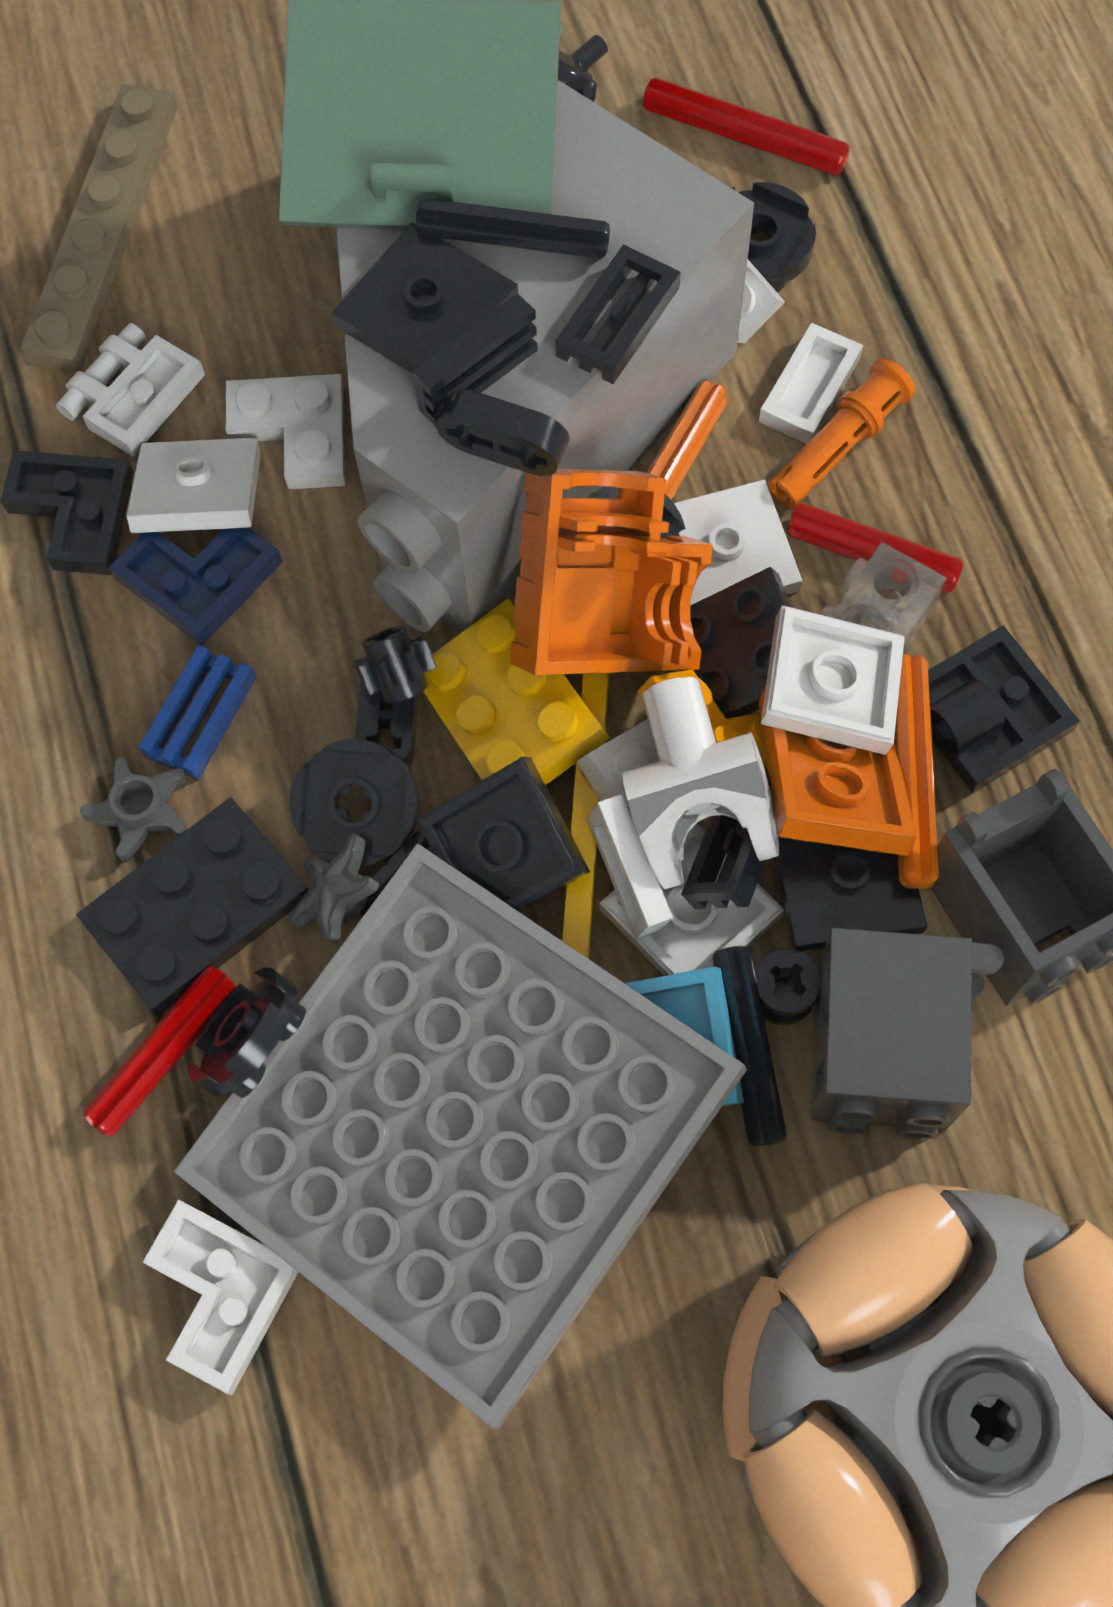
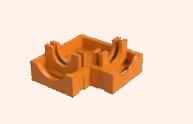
M557 469L556 473L550 476L525 473L524 491L527 492L526 509L522 511L519 546L521 569L520 577H517L513 619V622L516 623L515 641L511 643L510 664L533 675L699 670L701 648L694 638L690 621V602L698 577L704 569L711 565L713 544L687 536H667L666 539H660L661 533H668L669 523L662 521L666 478L640 471ZM576 486L618 487L617 498L562 496L563 489H570Z

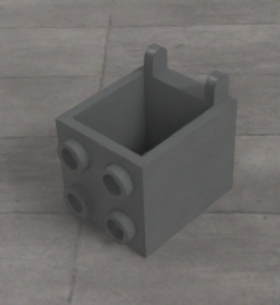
M1053 769L1041 775L1038 782L1033 786L980 814L975 812L969 813L960 818L955 827L944 832L937 846L939 877L930 889L962 938H972V943L996 945L1003 952L1004 962L1000 969L993 974H986L1006 1006L1024 996L1027 997L1031 1005L1038 1003L1066 985L1064 979L1078 971L1081 967H1083L1087 974H1090L1113 961V849L1067 784L1060 771ZM1067 928L1071 934L1070 937L1039 953L1035 945Z
M832 928L817 963L821 975V990L815 1002L811 1120L828 1122L829 1131L842 1134L868 1133L869 1125L896 1127V1135L898 1137L927 1140L937 1138L938 1131H946L971 1105V999L978 997L985 987V981L981 974H993L1002 966L1004 955L1001 949L993 944L972 943V938Z

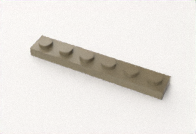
M121 84L19 351L26 364L73 373L81 371L178 108L173 92Z

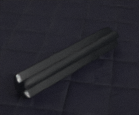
M429 198L420 200L416 211V232L421 236L599 259L605 257L608 252L610 226L605 221Z
M747 946L723 948L714 952L712 959L714 967L721 968L736 1059L743 1063L747 1069L740 1079L744 1103H741L747 1138L753 1146L780 1143L786 1139L787 1132L751 950Z

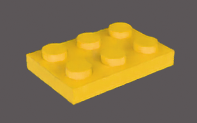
M507 598L432 654L437 667L424 672L428 687L423 692L481 780L486 779L522 756L532 758L544 784L547 785L610 737L565 674L533 675L510 664L511 643L515 641L516 623L513 622L515 605Z

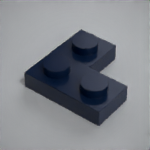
M250 528L223 529L194 559L159 532L142 533L109 566V569L115 580L202 646L271 575L283 560L276 547Z

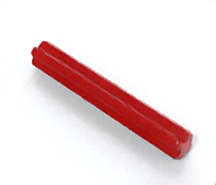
M657 77L649 81L644 92L643 107L647 111L835 176L841 174L847 163L850 146L847 142Z

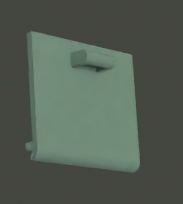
M288 0L279 207L280 224L290 226L405 230L411 222L416 224L418 203L425 198L552 214L559 40L563 33V26L561 24L562 1Z

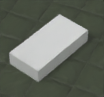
M811 323L760 409L758 423L806 444L821 429L858 364L863 345Z
M623 794L600 801L588 816L587 821L635 939L659 931L673 916L635 830Z

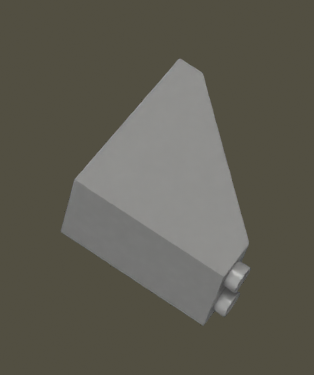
M558 80L552 214L607 222L610 226L608 252L605 257L599 259L440 238L517 283L518 294L536 310V319L532 323L537 327V335L533 339L537 342L538 351L484 390L482 394L541 412L561 423L568 431L570 441L557 469L630 471L681 415L700 382L706 380L711 382L736 354L754 202ZM336 227L342 300L401 235L404 229ZM624 244L680 271V288L614 384H611L602 379V371L593 368L591 373L580 369L579 360L572 356L568 362L556 357L555 340ZM631 270L582 341L588 344L591 343L610 316V312L615 304L626 293L639 274L638 272ZM654 281L648 291L645 293L639 304L636 306L630 317L627 319L621 330L618 332L612 343L605 351L606 353L609 354L611 349L614 347L620 336L623 334L629 323L632 321L638 310L641 308L647 297L650 295V293L658 283L657 281ZM345 333L353 449L367 509L358 517L357 522L364 537L378 552L382 569L373 580V587L384 604L396 616L414 629L428 632L441 618L461 633L505 599L509 598L511 601L515 599L517 577H520L521 569L519 546L522 511L526 509L527 492L524 491L526 472L465 453L447 443L439 435L436 427L419 411L413 374ZM576 486L570 489H563L562 497L587 498L591 493L603 486Z

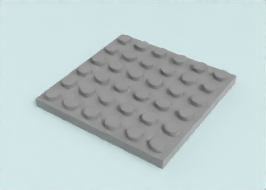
M417 843L299 1002L306 1008L304 1020L286 1041L279 1040L273 1051L263 1062L266 1065V1069L258 1086L244 1098H240L234 1093L230 1095L174 1172L490 1427L499 1429L747 1069L743 1063Z

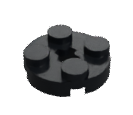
M756 182L753 183L752 190L739 193L754 202L751 234H756L760 229L767 230L769 233L767 241L760 242L750 239L748 260L773 289L779 292L784 288L785 282L797 277L810 262L814 250L816 227L808 216L809 207L801 196L787 187L775 183Z
M346 739L335 741L322 748L323 750L314 754L308 763H304L293 780L289 797L291 820L299 835L303 836L306 844L315 850L313 852L329 863L344 849L347 838L352 833L365 840L360 867L377 864L387 857L394 855L414 832L420 813L419 788L409 764L386 746L373 741ZM355 784L362 786L363 795L372 799L371 811L362 812L359 822L350 820L349 810L339 808L340 796L350 795L352 785Z
M264 967L254 972L263 981L255 985L251 990L239 983L219 1004L197 1039L195 1045L204 1050L205 1054L200 1067L189 1061L188 1076L193 1082L214 1096H222L230 1091L240 1098L248 1096L263 1078L266 1065L263 1062L273 1051L279 1040L286 1041L304 1020L306 1008L296 1001V986L271 967Z

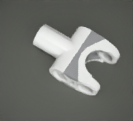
M679 677L665 680L643 692L642 699L659 761L625 771L622 777L635 830L651 867L663 888L668 889L684 884L680 861L684 860L683 846L687 834L697 822L709 816L725 815L735 818L740 822L742 828H747L759 861L779 856V841L773 797L761 755L752 733L716 743L699 680L695 677Z

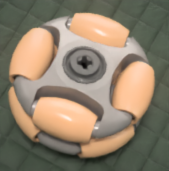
M920 1182L903 1187L890 1188L852 1206L801 1243L779 1266L781 1269L778 1279L760 1276L740 1313L728 1352L723 1379L722 1405L727 1453L731 1458L744 1461L745 1471L743 1478L769 1536L791 1571L815 1599L824 1607H1113V1240L1086 1219H1079L1066 1225L1063 1221V1216L1032 1202L1015 1197L977 1191L960 1186ZM934 1300H938L933 1307L929 1306ZM898 1504H902L905 1512L900 1511Z

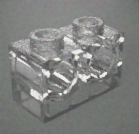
M881 542L869 561L860 557L849 571L842 586V590L846 591L847 594L838 607L828 603L820 615L905 636L903 654H905L936 607L946 577ZM877 590H892L895 593H897L900 596V598H885L881 596L877 592Z

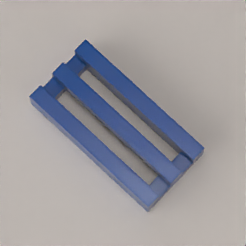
M198 645L138 747L143 756L171 769L181 768L187 776L199 780L256 679L253 668L243 663L240 666L233 664L231 658L219 654L218 657L214 656L208 648ZM207 670H210L204 682L202 683L200 689L198 690L196 696L194 697L192 703L190 704L188 710L183 716L181 722L179 723L177 729L175 730L173 736L168 742L166 748L163 749L165 743L167 742L177 722L179 721L192 696L197 690ZM225 677L232 679L187 759L181 757L183 749L195 728L203 720L208 711V706Z

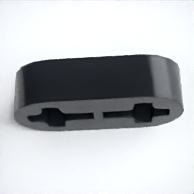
M466 389L455 390L450 393L436 424L439 435L454 448L538 476H550L556 473L570 441L568 431L552 417Z
M360 682L355 739L381 744L382 729H390L394 746L398 748L391 751L403 758L411 766L415 754L418 694L411 698L392 703V711H384L379 693L380 690L368 694L366 689L363 688L362 682Z

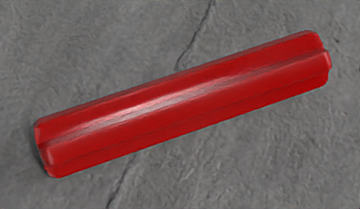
M805 503L796 506L788 524V534L790 537L947 593L954 590L963 570V561L960 558Z
M213 966L205 968L83 1111L85 1120L103 1135L108 1137L115 1135L200 1035L213 1012L236 987L234 982L226 974Z

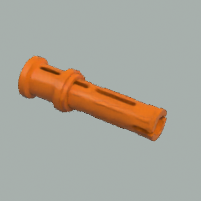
M879 358L870 366V376L855 391H847L838 399L836 414L803 446L783 469L767 482L770 495L778 504L784 508L789 506L790 510H794L808 493L847 455L856 443L861 439L876 436L883 429V420L898 404H906L915 396L914 382L903 367L890 359Z

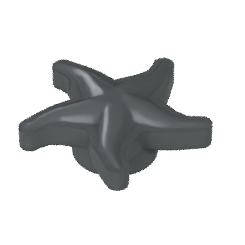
M123 757L118 758L115 761L114 785L110 790L108 799L97 805H82L80 813L86 821L119 828L121 842L116 849V854L120 861L126 862L141 847L149 832L168 831L178 837L187 830L185 823L179 815L168 805L175 788L186 783V774L183 769L177 768L152 778L144 775H134L130 772L128 761Z
M355 833L350 834L344 849L330 863L315 857H307L305 859L303 867L309 870L310 889L289 916V925L302 930L310 920L317 918L323 938L332 943L340 941L342 936L341 923L354 919L364 908L368 896L376 892L379 887L378 881L358 873L365 848V840Z

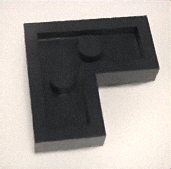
M13 450L1 503L7 513L56 517L47 555V561L53 570L112 575L109 566L115 561L134 471L128 459Z

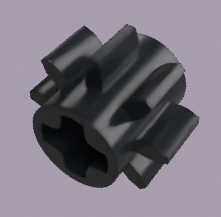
M406 626L391 627L367 637L362 641L366 657L354 660L363 688L366 689L368 694L380 690L386 703L402 701L424 691L428 687L424 672L437 667L427 639H424L422 635L410 638Z

